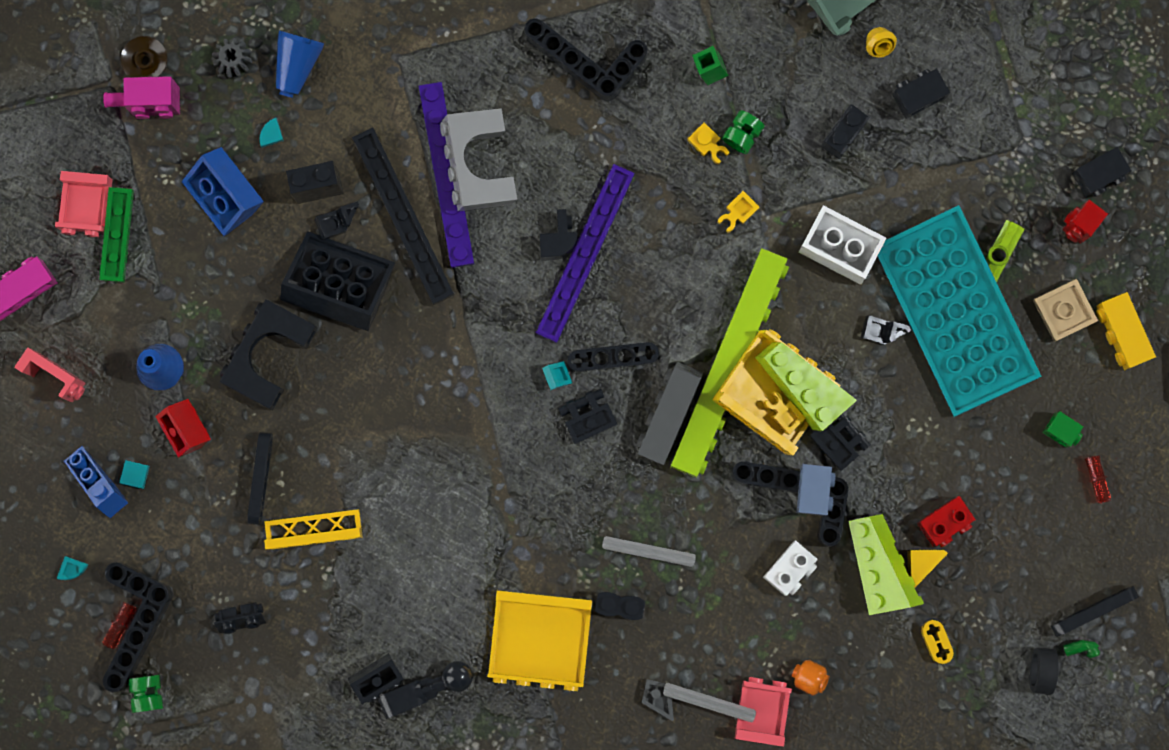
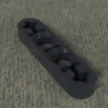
M650 342L576 350L569 355L568 365L574 372L650 365L657 361L659 350L655 344ZM646 347H650L651 351H655L650 360H647L646 356H639L640 361L635 362L636 354L633 348H639L638 353L645 352ZM621 350L631 352L632 358L629 362L624 363L619 360L618 354ZM600 352L606 353L609 358L608 362L605 365L597 364L595 362L596 354ZM587 353H592L591 362L593 367H588L589 362L581 363L579 368L576 367V364L571 363V360H575L576 355H580L581 359H588Z
M260 432L258 436L248 509V524L261 525L273 443L272 433Z
M1134 586L1127 587L1052 624L1051 628L1056 637L1061 636L1137 599L1139 595Z

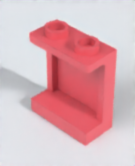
M61 171L60 181L63 182L59 222H55V227L61 230V234L75 235L76 232H84V235L88 237H99V234H104L109 187H112L113 179L108 175Z
M28 347L14 367L32 377H35L40 368L46 370L65 383L58 396L67 401L74 402L75 399L78 400L85 391L83 387L86 383L41 353Z
M749 677V681H743L739 705L754 709L756 716L753 722L737 718L734 738L784 747V732L792 688H788L786 682L773 681L772 685L763 684V679Z

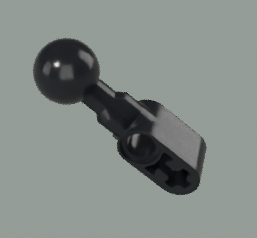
M454 661L445 667L441 676L434 679L427 677L420 681H414L380 695L378 701L385 718L388 719L427 703L428 700L437 697L438 692L445 689L454 692L466 690L472 683L473 672L466 663Z

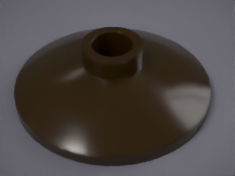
M140 36L130 40L125 45L120 60L122 69L130 78L159 77L167 66L168 58L164 46L158 40L149 36ZM144 58L150 59L147 65L142 64Z

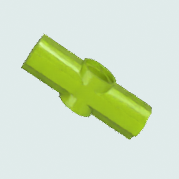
M1008 220L1005 221L986 257L996 282L1009 262L1010 256L1025 230L1018 224ZM997 250H1001L1006 254L1005 259L1001 262H996L992 258V254Z

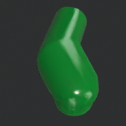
M1078 640L1063 645L1067 657L1084 651L1087 652L1089 658L1100 655L1099 645L1095 641Z

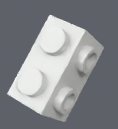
M793 541L763 578L784 596H787L789 593L793 595L802 585L799 583L804 575L809 577L817 568L814 563L818 559L797 541Z

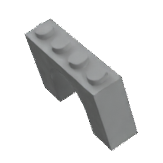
M502 108L447 114L440 124L442 136L446 138L447 145L444 146V153L446 159H449L450 162L448 176L450 182H453L454 185L452 200L454 205H457L458 211L512 205L517 201L514 177L490 180L481 179L468 170L464 161L466 144L478 139L495 138L503 135L505 126Z

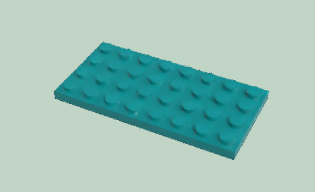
M960 205L885 240L877 256L954 417L1042 377Z

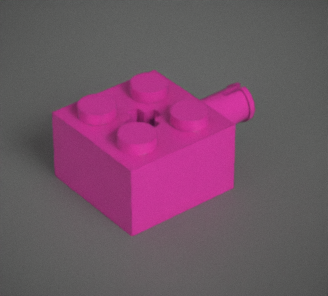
M172 77L124 78L123 93L104 92L103 99L106 108L125 106L137 119H149L153 115H159V118L170 119L173 118V115H180V87Z

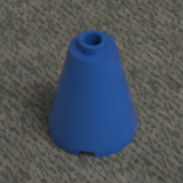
M279 31L276 88L280 89L279 94L293 98L294 94L300 93L324 47V43Z
M154 344L141 352L137 360L136 371L138 378L146 387L153 390H167L174 387L184 372V362L180 353L167 344Z

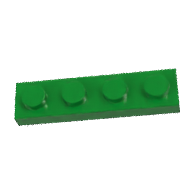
M109 187L100 281L125 283L134 196L133 189Z

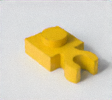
M705 123L687 140L703 156L709 152L712 161L717 165L721 163L720 159L716 156L718 152H723L726 156L729 155V150L726 147L717 145L721 138Z
M742 191L726 207L730 213L722 215L717 223L721 224L722 221L728 220L731 225L727 228L726 232L730 233L733 231L737 220L743 225L760 207Z
M773 392L772 395L776 399L775 404L772 405L768 400H765L763 404L767 409L776 412L771 418L787 435H790L806 418L791 401H787L784 404L781 394Z

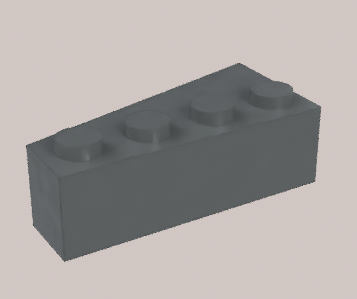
M678 361L674 369H668L664 382L668 384L665 391L659 390L654 402L658 404L656 412H650L645 425L649 426L646 435L641 433L636 444L640 448L639 455L662 465L665 464L703 372Z

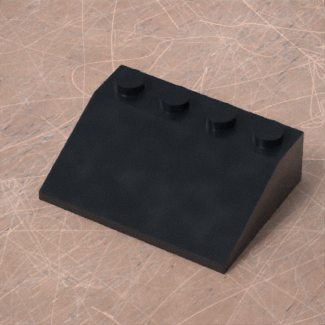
M307 231L281 284L280 300L369 331L379 309L395 262L331 239L323 240L320 235Z

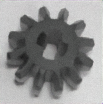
M233 38L230 44L227 39H224L223 43L225 45L222 47L220 44H216L219 52L212 53L213 58L216 59L213 65L214 67H219L218 72L221 75L226 73L227 77L231 78L235 72L237 77H241V69L245 72L249 70L245 64L252 63V59L248 57L252 52L250 49H245L246 43L244 41L238 44L237 38ZM235 54L236 60L232 61L231 59H228L230 55L234 57Z

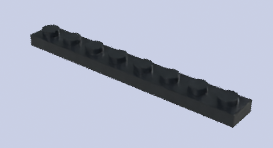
M372 127L352 137L433 305L454 296L451 286L374 128Z

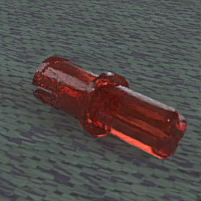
M1100 455L1084 459L1090 475V480L1088 481L1092 482L1097 502L1104 503L1110 501L1111 497L1105 479L1108 477L1104 475Z
M123 601L115 620H111L112 625L103 640L104 646L110 649L116 648L124 631L129 629L127 625L135 610H137L136 607Z

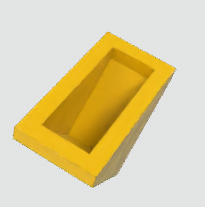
M945 550L907 551L909 577L912 576L914 580V588L948 554Z

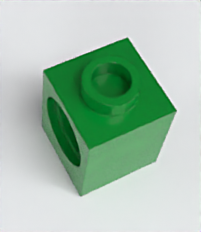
M1058 411L1054 413L1042 433L1063 447L1068 448L1072 444L1074 446L1078 444L1083 436L1080 432L1084 426Z

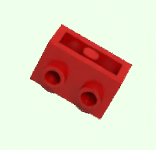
M1088 200L1082 206H1077L1064 219L1066 225L1062 230L1066 232L1065 235L1069 240L1081 244L1092 236L1108 213L1091 200Z
M189 399L167 406L155 416L178 458L200 449L211 440Z
M957 496L917 524L932 547L939 545L942 548L953 541L951 536L958 531L960 534H963L971 529L973 526L970 523L976 519L961 497Z

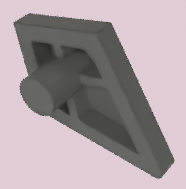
M647 679L642 703L673 721L672 698L663 694L666 683Z

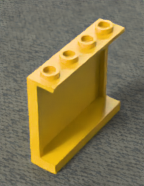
M771 329L760 330L712 400L785 455L793 456L798 449L795 446L809 425L804 420L790 435H787L771 418L776 412L764 406L763 402L765 400H768L772 405L775 404L776 399L772 395L773 392L781 394L784 404L789 400L755 358L772 342H782L780 340L781 336ZM787 343L786 346L788 348H790L796 354L799 353L798 348H796L794 345L790 343ZM808 357L803 358L839 387L841 386L835 382L836 378L831 373L819 370L817 368L818 364Z
M497 591L489 673L487 677L493 678L492 682L507 684V679L516 680V685L530 686L531 682H538L542 688L554 689V685L557 684L564 685V690L578 691V687H583L592 600Z

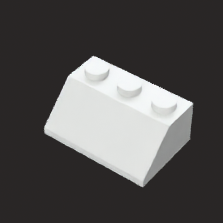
M823 205L799 253L861 285L866 279L886 237Z

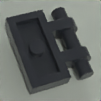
M601 389L594 392H586L585 396L575 401L571 399L565 402L566 405L558 408L562 417L570 413L573 418L565 422V425L575 445L618 425L608 403L600 407L598 406L597 400L604 398ZM590 404L592 410L579 415L577 410Z
M843 413L836 419L838 423L835 426L830 424L823 431L815 430L809 436L840 471L845 469L859 456L853 449L857 444L863 451L871 445L865 439L866 435L862 431L859 432L851 423V418ZM844 428L853 439L847 442L839 431Z

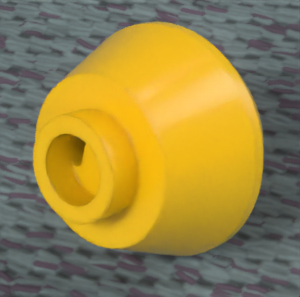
M883 27L874 28L866 37V50L872 57H885L894 50L897 38L892 32Z

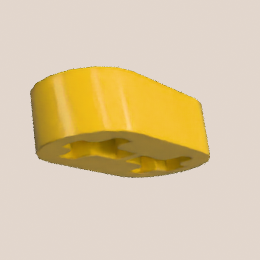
M936 620L926 621L922 625L921 633L931 658L940 664L950 662L954 653L943 625ZM930 624H932L933 627H938L939 631L936 632V636L938 638V640L936 641L933 635L927 634V631L930 629ZM938 643H940L942 649L948 650L944 660L942 657L936 656V653L939 652Z

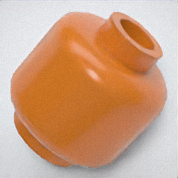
M811 660L804 661L802 665L797 664L792 673V677L795 678V687L810 695H816L818 692L823 693L830 677L827 675V670L824 666Z

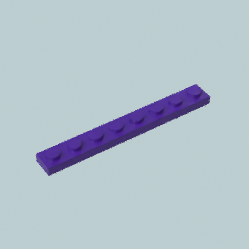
M442 82L420 85L419 91L451 269L474 265L465 211H458L457 205H454L452 200L454 185L449 180L448 169L450 168L449 159H446L444 153V146L447 145L446 138L442 136L440 124L447 115Z

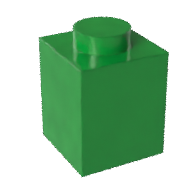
M714 46L692 55L699 75L707 85L729 76L722 56Z

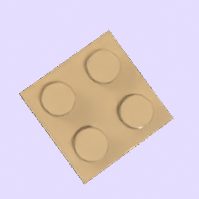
M1077 279L1033 300L1054 342L1098 321Z

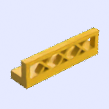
M359 509L264 521L266 531L264 543L266 550L363 538ZM355 515L356 528L345 529L339 525L345 516ZM340 517L337 522L332 518ZM322 519H328L335 524L329 532H321L316 528ZM312 520H317L313 525L310 522H308ZM298 522H305L311 527L306 535H297L292 531ZM293 523L290 528L285 524ZM281 525L288 530L282 538L272 539L271 526Z

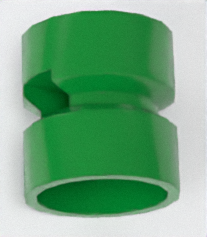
M739 110L733 120L734 126L727 129L722 140L736 151L748 154L754 145L753 138L759 137L765 125L752 114Z
M160 675L128 679L129 692L134 695L130 699L132 713L163 709L162 695L158 693V690L161 688Z

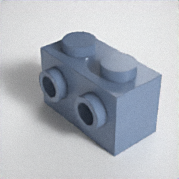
M801 465L796 513L827 516L828 511H832L833 497H829L830 487L835 485V473H831L832 467Z

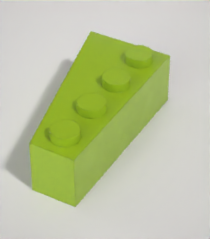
M772 342L755 357L788 400L805 416V421L812 430L823 431L857 401L782 342Z
M883 514L848 521L869 615L924 604L921 596H918L914 588L915 583L912 576L909 577L905 569V561L902 555H899L894 545L895 540Z

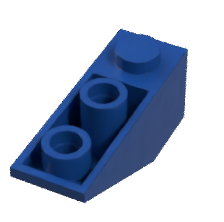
M83 446L64 460L96 508L109 518L128 504L117 486Z

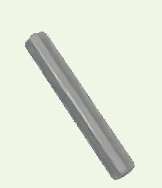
M608 536L604 537L602 544L603 549L690 567L694 566L696 559L695 554Z
M666 683L664 686L663 694L665 696L748 722H753L755 719L756 711L754 709L674 684Z

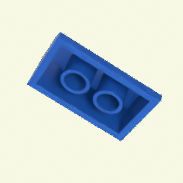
M222 147L203 154L182 180L184 186L223 236L251 217L264 202Z

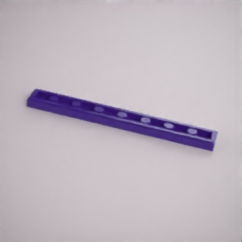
M613 164L536 334L555 343L558 342L635 173Z

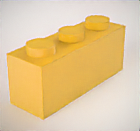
M1128 292L1096 305L1098 309L1096 310L1098 320L1104 323L1107 332H1105L1106 338L1110 345H1114L1117 352L1115 358L1120 367L1123 366L1124 370L1156 358Z

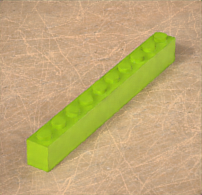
M761 248L674 456L671 468L697 478L699 473L704 474L708 461H705L707 452L712 453L717 443L714 435L717 430H722L726 418L723 417L725 409L712 399L760 331L758 329L761 322H767L771 309H768L770 300H776L780 288L776 287L780 278L784 280L789 266L785 265L787 258Z

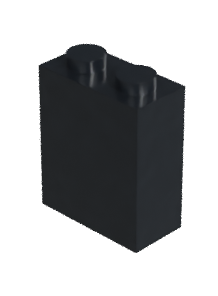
M333 161L286 171L290 193L298 204L344 194L340 174Z

